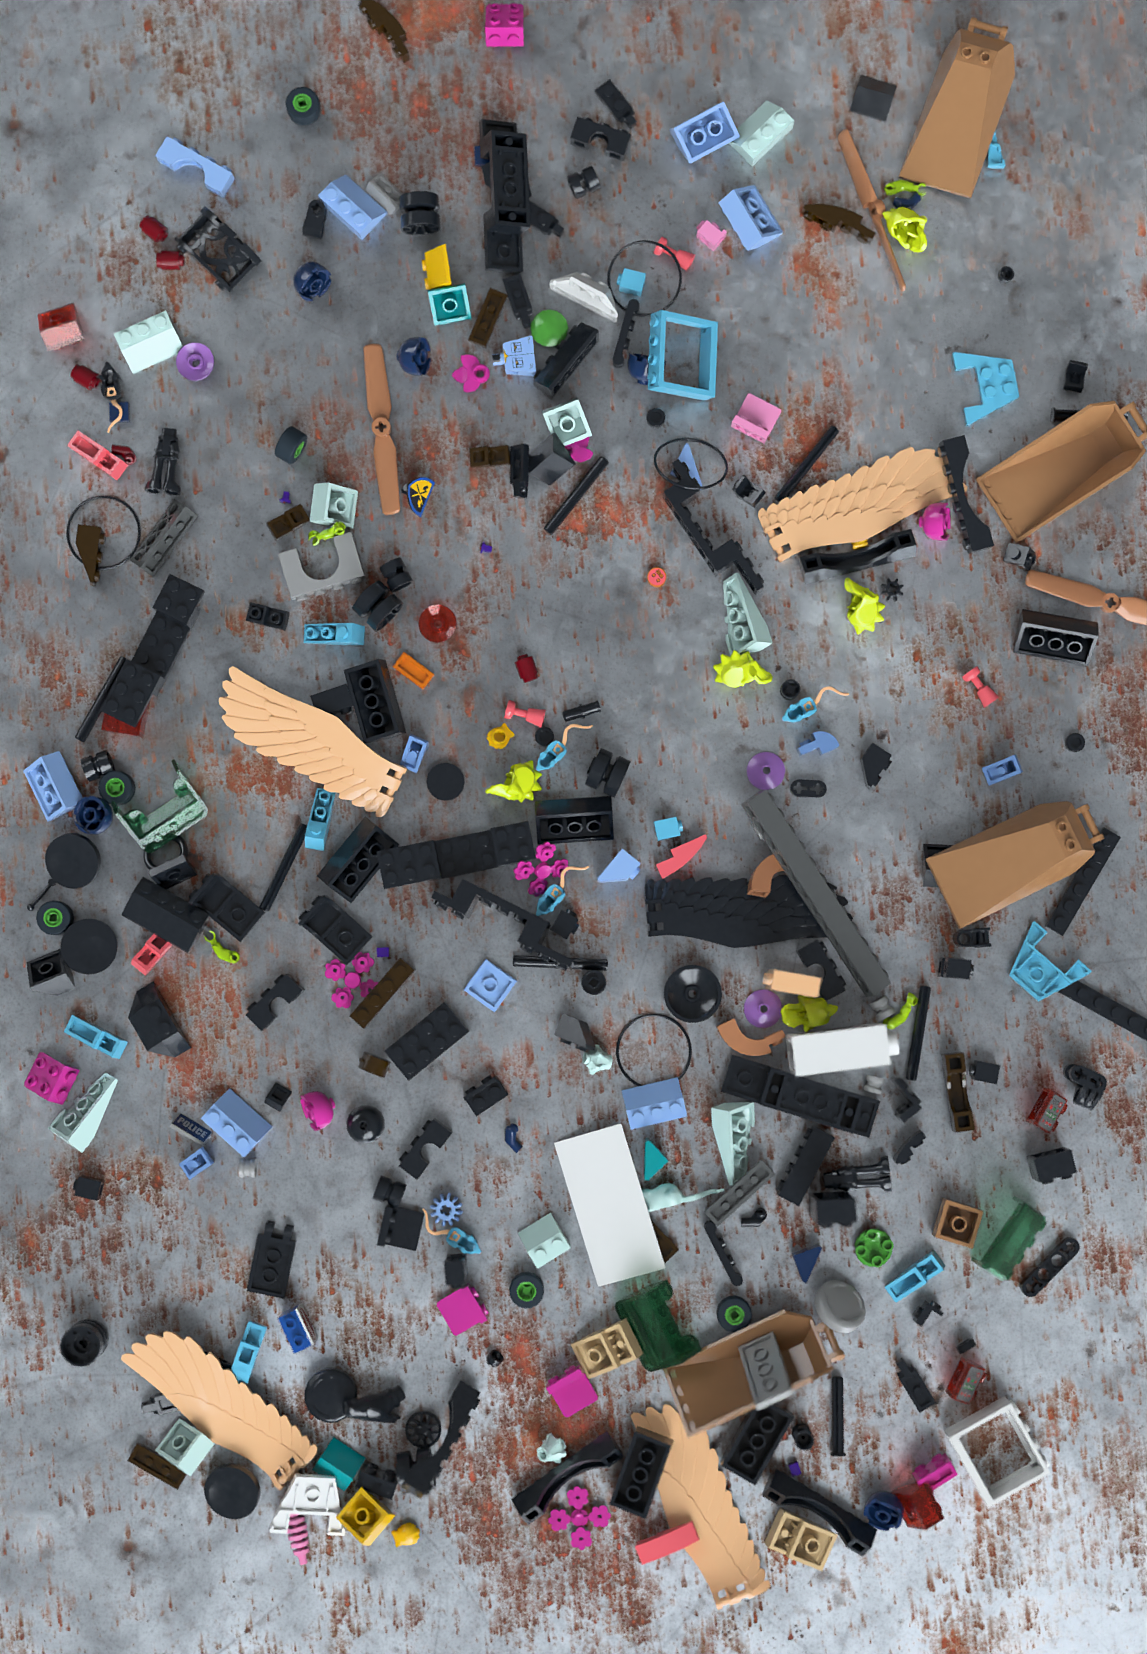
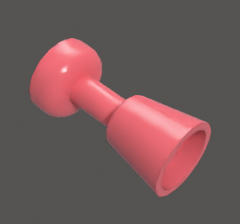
M661 237L658 243L667 247L677 258L680 267L688 271L695 258V254L680 249L676 251L667 246L668 240ZM656 245L653 252L655 255L660 256L664 252L671 256L665 249Z
M976 666L962 676V679L965 682L970 680L978 689L977 695L985 708L998 699L999 696L988 685L984 686L977 676L980 673V669Z
M508 701L505 719H511L513 715L526 718V721L540 728L542 727L546 709L529 708L527 711L516 708L514 701Z

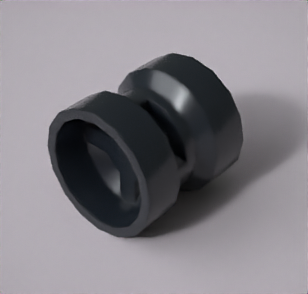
M792 679L786 680L780 687V694L786 700H793L800 693L799 683Z

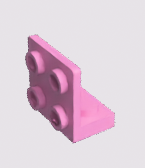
M748 393L738 414L735 415L731 427L765 444L782 410Z

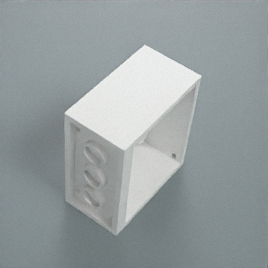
M1005 1396L944 1430L980 1497L988 1508L1050 1474L1047 1468L1050 1464L1041 1451L1038 1452L1040 1446L1035 1438L1028 1434L1030 1429L1025 1420L1018 1416L1021 1413L1017 1405ZM1005 1413L1031 1461L1029 1464L992 1485L985 1486L959 1438L999 1414Z

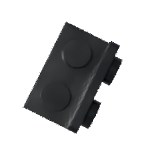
M489 1075L481 1081V1086L478 1088L472 1086L465 1091L466 1096L463 1098L476 1116L509 1095L497 1076L492 1078Z

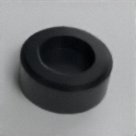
M659 408L649 410L646 416L648 425L652 428L661 427L665 422V413Z
M541 727L535 733V740L540 746H548L554 740V733L548 727Z
M1072 733L1065 739V747L1070 752H1079L1085 746V739L1079 733Z
M969 1338L957 1345L956 1349L959 1354H963L976 1346L973 1338Z

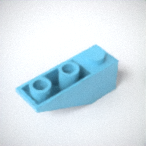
M355 623L305 624L304 643L347 646L364 645L365 626Z
M317 788L305 833V848L324 851L336 792H328L322 788Z

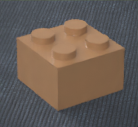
M942 1198L932 1235L936 1238L973 1249L984 1211Z

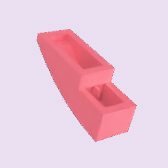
M80 431L75 433L67 445L117 481L128 466L120 458Z
M706 834L671 849L672 858L655 865L661 879L673 874L693 858L707 839Z
M153 934L145 943V946L133 957L131 965L146 976L170 949L172 944Z
M693 1521L638 1541L635 1549L643 1565L681 1550L699 1541L700 1538Z

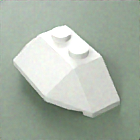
M578 272L550 281L549 287L551 290L617 323L618 312L611 290L605 283L600 281L597 283L591 280L592 277L588 274H580Z

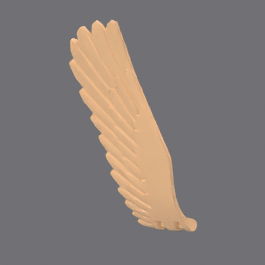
M910 447L899 451L891 459L888 455L879 458L872 467L862 466L852 476L850 473L845 474L837 481L829 480L820 488L816 484L811 486L804 494L798 491L791 499L788 497L782 499L778 505L772 503L767 510L761 508L758 511V518L764 533L768 534L770 538L768 541L773 551L776 550L778 554L777 559L779 563L799 552L812 548L865 541L911 514L933 503L953 497L948 492L947 484H949V481L943 473V459L935 457L936 451L933 449H922L914 452V448ZM963 483L964 492H967V486ZM779 527L782 533L776 535L774 530ZM789 544L790 551L785 553L783 546Z
M234 666L229 668V675L232 681L225 680L222 682L228 696L220 697L219 705L226 711V714L222 716L225 724L236 731L234 738L247 745L257 746L256 751L264 756L277 757L279 764L295 766L294 770L297 773L309 775L311 781L324 784L323 789L328 792L340 793L339 798L352 800V805L364 807L367 812H376V817H382L387 813L391 802L394 800V792L398 791L402 782L401 777L407 771L405 766L393 763L377 754L359 739L337 716L282 694ZM390 768L396 770L394 776L387 774ZM383 786L388 788L386 793L381 792Z
M166 1330L163 1333V1337L149 1333L145 1337L147 1345L139 1342L133 1343L132 1350L134 1354L125 1353L122 1355L121 1360L164 1394L201 1433L213 1443L255 1463L267 1473L278 1490H282L285 1487V1483L291 1481L294 1475L299 1473L298 1470L304 1468L317 1454V1444L310 1445L308 1436H302L300 1428L297 1425L292 1426L287 1415L280 1416L277 1407L272 1402L267 1405L261 1395L258 1393L253 1394L248 1385L243 1381L239 1384L232 1370L223 1369L219 1359L213 1353L209 1352L206 1355L201 1345L192 1337L187 1336L183 1339L175 1332ZM292 1457L296 1461L294 1464L290 1461ZM278 1469L282 1473L281 1477H279L276 1473Z
M668 1404L663 1405L662 1413L648 1406L645 1410L646 1416L633 1412L630 1417L636 1428L640 1426L674 1440L658 1485L660 1498L669 1528L693 1521L700 1540L684 1549L707 1581L717 1610L722 1609V1606L729 1603L733 1605L741 1602L743 1598L748 1597L750 1599L767 1591L770 1587V1581L764 1580L765 1569L760 1568L759 1556L754 1554L753 1540H748L746 1523H740L739 1510L733 1506L731 1492L729 1490L726 1491L725 1474L718 1470L719 1457L715 1448L710 1449L707 1432L704 1431L688 1438L679 1413ZM743 1583L745 1589L738 1591L736 1586ZM725 1589L727 1596L719 1598L718 1592Z

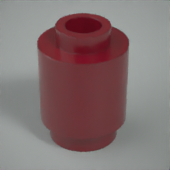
M147 215L140 222L139 227L142 229V232L154 242L165 241L168 236V228L153 216Z
M161 251V253H156L157 268L162 270H181V266L185 265V257L181 255L180 251Z
M78 364L71 371L70 377L77 384L88 390L98 387L100 379L99 374Z
M528 654L517 657L518 661L514 663L520 679H523L524 683L538 679V670L533 656L528 657Z

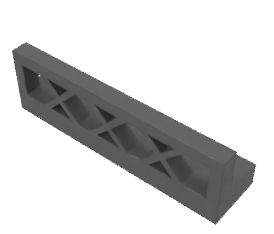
M174 499L130 561L154 577L198 515Z
M761 1159L704 1211L705 1214L718 1227L775 1175L774 1172Z

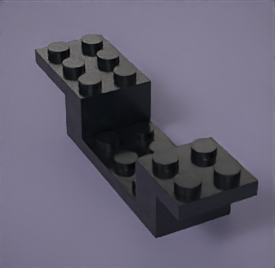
M481 119L479 121L481 159L490 160L492 208L483 214L485 271L522 273V234L531 227L527 134L517 133V123Z
M677 459L672 463L671 470L679 481L677 483L685 486L700 487L696 478L690 477V470L684 461L681 463ZM676 485L663 492L664 501L714 576L716 577L735 564L755 596L762 592L764 588L763 583L765 582L759 573L755 574L752 567L754 565L751 560L743 556V549L738 541L734 542L730 539L712 551L713 545L708 538H703L701 533L703 531L697 522L693 523L691 520L692 514L686 505L699 497L700 490L686 489Z
M169 574L152 607L156 613L132 660H125L100 709L101 712L134 728L137 727L152 695L158 696L200 614L197 607L205 593L203 589Z
M524 821L490 828L491 830L376 851L384 889H390L419 882L425 883L536 859L529 822Z
M464 879L461 880L452 899L434 891L431 897L436 907L444 911L448 908L452 910L451 913L462 920L464 917L470 918L478 900L489 908L493 905L497 907L496 910L505 916L511 914L514 916L515 921L525 925L518 939L522 950L530 954L533 951L538 953V958L545 962L554 961V965L563 971L567 969L572 970L575 964L572 959L542 945L551 927L548 921Z
M735 1055L731 1056L721 1089L723 1093L867 1138L870 1137L880 1104L879 1100L801 1076H795L787 1071Z

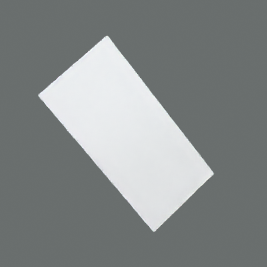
M617 1124L555 1142L554 1145L598 1287L665 1269L666 1267L622 1125Z

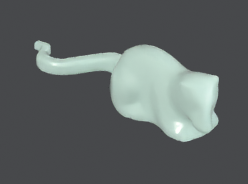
M671 1183L661 1184L654 1189H642L648 1212L694 1201L707 1195L724 1191V1188L710 1189L686 1197L676 1185Z

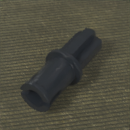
M596 701L585 705L579 704L578 707L565 710L562 714L565 722L578 718L585 719V716L600 713L601 708L599 702Z

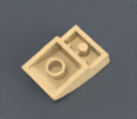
M626 1318L570 1344L588 1379L614 1370L625 1363L636 1360L643 1354Z
M780 1507L764 1543L769 1549L822 1571L838 1535L809 1519Z

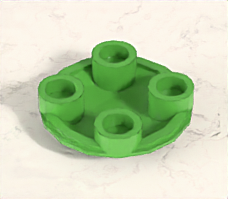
M544 310L534 317L530 329L533 339L537 343L546 347H557L567 336L568 324L561 313L555 310Z
M870 1228L863 1231L857 1237L855 1253L864 1265L877 1268L890 1259L894 1246L890 1237L884 1231Z

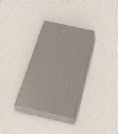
M770 1332L738 1347L757 1410L794 1394L774 1332Z

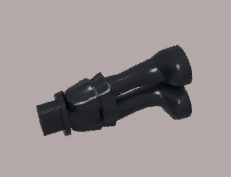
M162 428L161 435L158 436L159 440L154 449L155 454L153 456L155 458L153 474L145 485V491L148 493H162L163 463L166 462L167 468L163 492L173 496L181 495V488L175 482V470L179 460L178 454L180 453L176 429Z
M888 1156L881 1157L879 1162L873 1165L844 1166L836 1171L832 1170V1172L824 1173L825 1188H834V1190L838 1188L844 1191H856L862 1188H881L885 1193H892L890 1175L858 1179L860 1175L890 1174Z

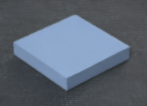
M485 959L464 988V991L495 1012L517 980Z

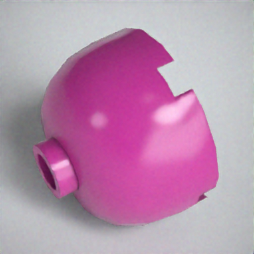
M933 503L924 510L923 516H920L919 526L923 527V531L928 538L932 540H948L949 534H946V529H950L951 526L950 508H946L948 503Z
M312 1091L302 1095L300 1103L306 1119L309 1118L313 1122L309 1124L314 1131H318L328 1126L334 1116L333 1109L336 1108L333 1099L328 1098L319 1091Z

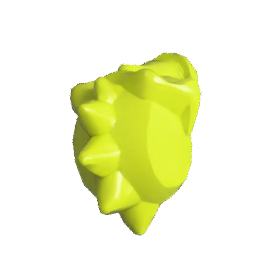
M904 207L891 208L890 211L883 212L888 232L905 249L913 252H922L926 249L927 238L924 233V225L927 222V218L924 215L919 216L915 211Z
M849 577L845 578V590L852 594L851 604L847 606L849 622L854 626L858 635L865 629L874 632L875 622L884 621L880 611L885 608V605L878 602V594L873 593L869 588L862 587Z
M736 650L732 652L731 656L721 654V663L713 665V668L718 673L715 682L724 683L729 687H743L745 683L752 682L754 679L758 684H766L771 682L773 678L770 672H767L751 657L749 651L742 655Z
M533 760L517 763L510 767L509 774L506 773L505 776L507 778L504 784L492 785L485 792L504 797L507 800H519L520 803L525 798L533 801V792L542 790V787L537 782L542 773L534 769Z
M799 994L797 996V1004L789 1003L780 1012L783 1023L788 1027L795 1028L798 1025H803V1030L807 1032L816 1026L829 1023L830 1016L838 1011V1006L828 1004L824 998H814Z

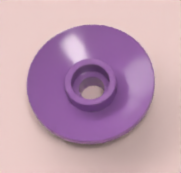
M190 343L182 347L178 352L176 366L183 377L198 381L206 378L212 372L214 357L207 346L201 343ZM194 361H199V365L193 366Z
M761 752L753 756L749 761L747 776L751 784L756 788L771 790L782 782L785 776V767L777 755L770 752ZM764 767H768L770 769L769 774H765L763 772Z
M757 990L747 997L744 1004V1014L752 1025L758 1028H768L776 1024L781 1017L782 1003L775 993L769 990ZM762 1005H765L767 1007V1011L765 1013H762L760 1011V1007Z

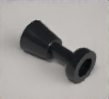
M798 1423L792 1428L791 1433L796 1446L803 1451L811 1449L814 1445V1437L811 1434L810 1428L804 1423Z

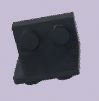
M892 1076L890 1080L909 1102L908 1104H901L896 1109L897 1113L895 1114L899 1121L905 1123L922 1109L919 1105L921 1100L915 1093H909L907 1090L909 1086L902 1078Z
M386 1205L377 1245L382 1247L390 1245L416 1251L424 1213Z
M368 1462V1464L364 1463L355 1487H362L368 1492L392 1500L398 1484L396 1471L386 1469L385 1471L379 1469L377 1464Z

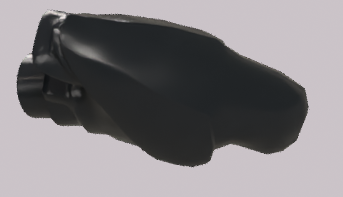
M397 1385L394 1388H387L380 1393L368 1394L357 1400L353 1398L349 1401H344L342 1405L343 1413L347 1418L367 1422L395 1423L397 1419L401 1418L398 1414L391 1412L400 1406V1402L406 1399V1396L401 1387Z

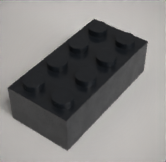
M445 1001L384 1052L406 1079L410 1081L465 1036L469 1030Z
M848 1191L809 1193L810 1217L821 1228L833 1227L832 1224L850 1227L852 1223H857L856 1198Z
M777 1403L759 1410L757 1408L749 1410L720 1460L721 1466L749 1483L756 1485L793 1421V1413Z
M637 1426L609 1505L646 1519L671 1451L673 1439Z

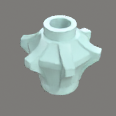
M595 1044L594 1051L589 1049V1052H584L582 1062L588 1067L589 1074L593 1075L597 1071L609 1070L611 1068L612 1055L607 1054L599 1045Z
M552 1433L547 1434L546 1440L542 1441V1446L537 1449L538 1458L542 1462L554 1461L557 1464L561 1463V1458L566 1456L565 1442L561 1438H555Z

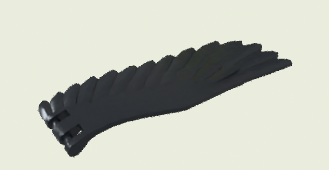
M779 875L772 879L770 893L766 898L748 895L749 881L747 882L746 878L733 881L724 878L714 882L712 877L703 878L695 882L694 878H689L682 882L678 878L668 882L665 879H661L656 883L653 879H650L645 885V903L648 904L646 916L647 924L650 927L648 937L662 935L684 936L731 948L752 947L793 939L827 938L787 875ZM826 882L829 888L835 892L837 887ZM837 895L836 899L840 905L845 906L848 904V900L845 897ZM661 903L662 911H656L655 904ZM847 913V916H848L849 919L852 921V920H853L852 915L849 914V913ZM663 922V930H657V923Z

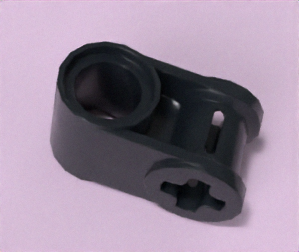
M313 200L309 203L302 235L322 239L327 217V209L322 201ZM318 207H320L321 211H318L316 214L314 210H317Z
M990 927L957 931L953 935V942L958 947H992L991 943H989ZM962 933L967 936L965 944H962L959 940Z

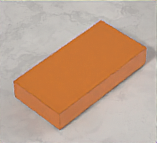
M405 652L402 653L392 666L422 690L425 689L434 677L431 671Z

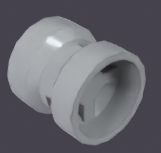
M886 995L869 1004L871 1009L875 1010L878 1021L895 1013L893 1007L889 1006V1000Z

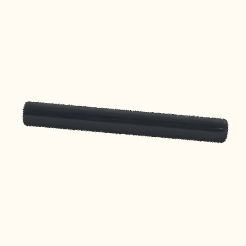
M830 426L775 496L776 501L780 502L791 494L837 436L839 430L835 426Z
M602 456L598 458L545 525L544 530L548 534H554L607 467L609 462L606 458Z
M121 656L118 659L76 733L75 738L77 740L85 742L102 713L100 709L126 660L125 657Z
M299 824L260 904L262 910L270 911L305 839L307 825Z
M513 956L514 967L559 969L554 965V961L550 960L548 963L538 958V956ZM570 958L575 963L572 969L603 971L608 969L607 959Z
M921 986L919 991L906 1079L916 1081L931 992V987Z

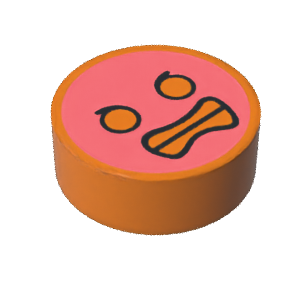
M661 568L651 569L647 575L648 583L652 587L663 586L666 582L665 571Z

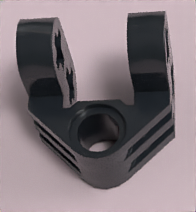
M1066 1065L1063 1069L1064 1077L1077 1084L1073 1103L1092 1111L1106 1089V1078L1084 1066ZM1074 1071L1079 1073L1078 1077L1074 1074Z

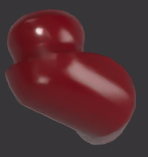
M112 444V454L121 455L127 465H132L136 462V455L130 447Z

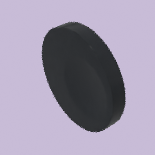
M66 833L54 839L48 846L45 854V865L49 875L56 883L66 888L77 889L88 885L97 877L101 866V858L97 847L89 838L78 833Z
M82 919L71 924L64 932L60 942V951L64 962L69 968L80 974L90 975L104 971L112 964L117 954L118 946L114 932L107 924L96 919Z
M237 1464L218 1466L210 1473L204 1485L205 1499L210 1508L218 1515L227 1519H241L250 1515L258 1505L261 1496L260 1485L254 1474L247 1468Z

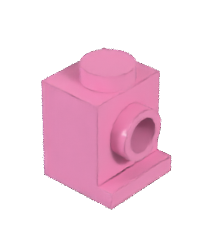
M703 220L696 228L698 230L696 237L712 251L726 238L727 231L723 230L721 232L720 227L714 222L710 223L708 220L706 222Z

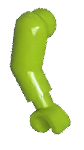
M897 180L886 184L884 191L887 195H894L902 191H914L922 197L926 195V192L919 193L918 189L926 187V184L914 185V183L909 181Z
M337 521L329 529L323 530L321 533L315 530L310 531L308 541L315 536L312 545L316 546L321 539L326 540L343 535L346 528L345 524Z
M209 931L213 934L212 940H208L204 936V939L211 943L212 949L219 959L233 964L239 961V953L223 948L221 943L215 939L216 935L213 931Z
M909 992L907 1001L902 1006L900 1012L892 1018H885L883 1024L892 1030L904 1023L912 1010L910 1009L911 1006H915L918 1003L917 997Z

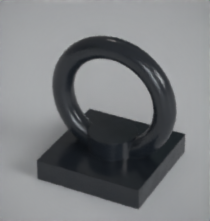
M172 832L160 833L147 843L143 854L144 863L149 869L150 877L157 885L168 889L197 876L196 869L187 859V844L180 835ZM164 840L175 841L180 847V856L156 866L151 859L153 848Z

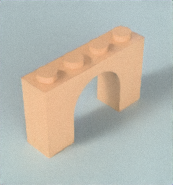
M768 969V973H764L762 984H765L766 989L818 997L821 978Z

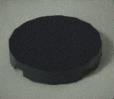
M441 763L433 767L428 773L426 781L431 795L442 801H450L457 798L463 791L465 784L464 775L461 770L450 763Z

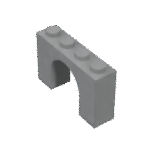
M352 532L333 537L339 557V565L336 572L327 579L316 580L309 577L304 571L299 552L296 548L278 553L288 590L293 600L303 601L312 594H315V596L323 595L326 593L325 590L333 588L335 591L344 588L345 584L351 583V585L362 583V579L366 577Z

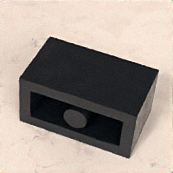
M347 684L310 696L314 707L332 715L341 713V715L348 714L354 708Z

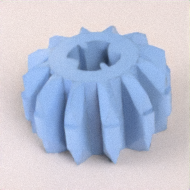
M443 1193L440 1194L441 1201L434 1198L433 1201L437 1205L430 1206L431 1209L436 1210L430 1214L431 1217L438 1216L435 1220L436 1223L442 1219V1226H445L446 1220L452 1226V1218L458 1222L460 1218L456 1214L460 1215L463 1213L462 1210L457 1209L462 1206V1203L455 1204L458 1197L455 1196L453 1200H450L451 1193L447 1194V1199H445ZM443 1205L451 1207L450 1214L442 1212Z

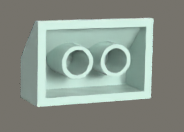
M766 101L737 128L740 137L729 144L752 167L793 128L794 120L782 107Z
M166 310L114 333L133 374L178 354L183 347Z

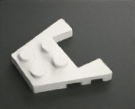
M295 1474L269 1526V1532L287 1533L290 1514L329 1515L327 1535L345 1536L344 1526L336 1519L341 1510L334 1476Z

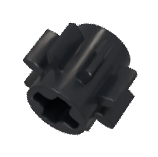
M888 578L887 585L881 584L880 587L884 591L880 595H885L887 597L886 601L893 598V601L896 602L897 595L903 596L900 589L904 585H899L897 583L898 579L891 582ZM890 586L891 588L896 589L894 594L892 592H888Z

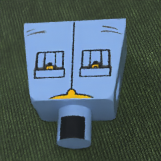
M533 336L503 343V353L492 354L493 366L505 365L506 374L534 376L536 374Z

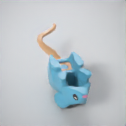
M831 686L824 687L819 691L815 700H812L811 697H806L796 704L790 705L782 720L796 723L814 714L817 711L816 705L819 703L825 690H832L844 696L849 695V693H842Z
M570 724L567 726L563 733L562 742L555 740L548 745L544 752L540 753L536 770L551 769L567 753L565 746L567 743V732L570 728L588 729L593 727V725Z
M589 866L566 867L561 872L560 884H552L543 896L538 899L536 916L552 912L566 895L563 890L565 884L564 874L566 871L585 870Z
M424 1208L422 1209L425 1213V1226L430 1234H446L448 1244L460 1249L464 1254L481 1253L476 1238L458 1227H453L451 1230L432 1231L429 1228L428 1214Z

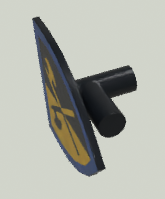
M427 477L413 479L401 489V492L407 495L411 510L419 517L422 516L435 484L434 481Z

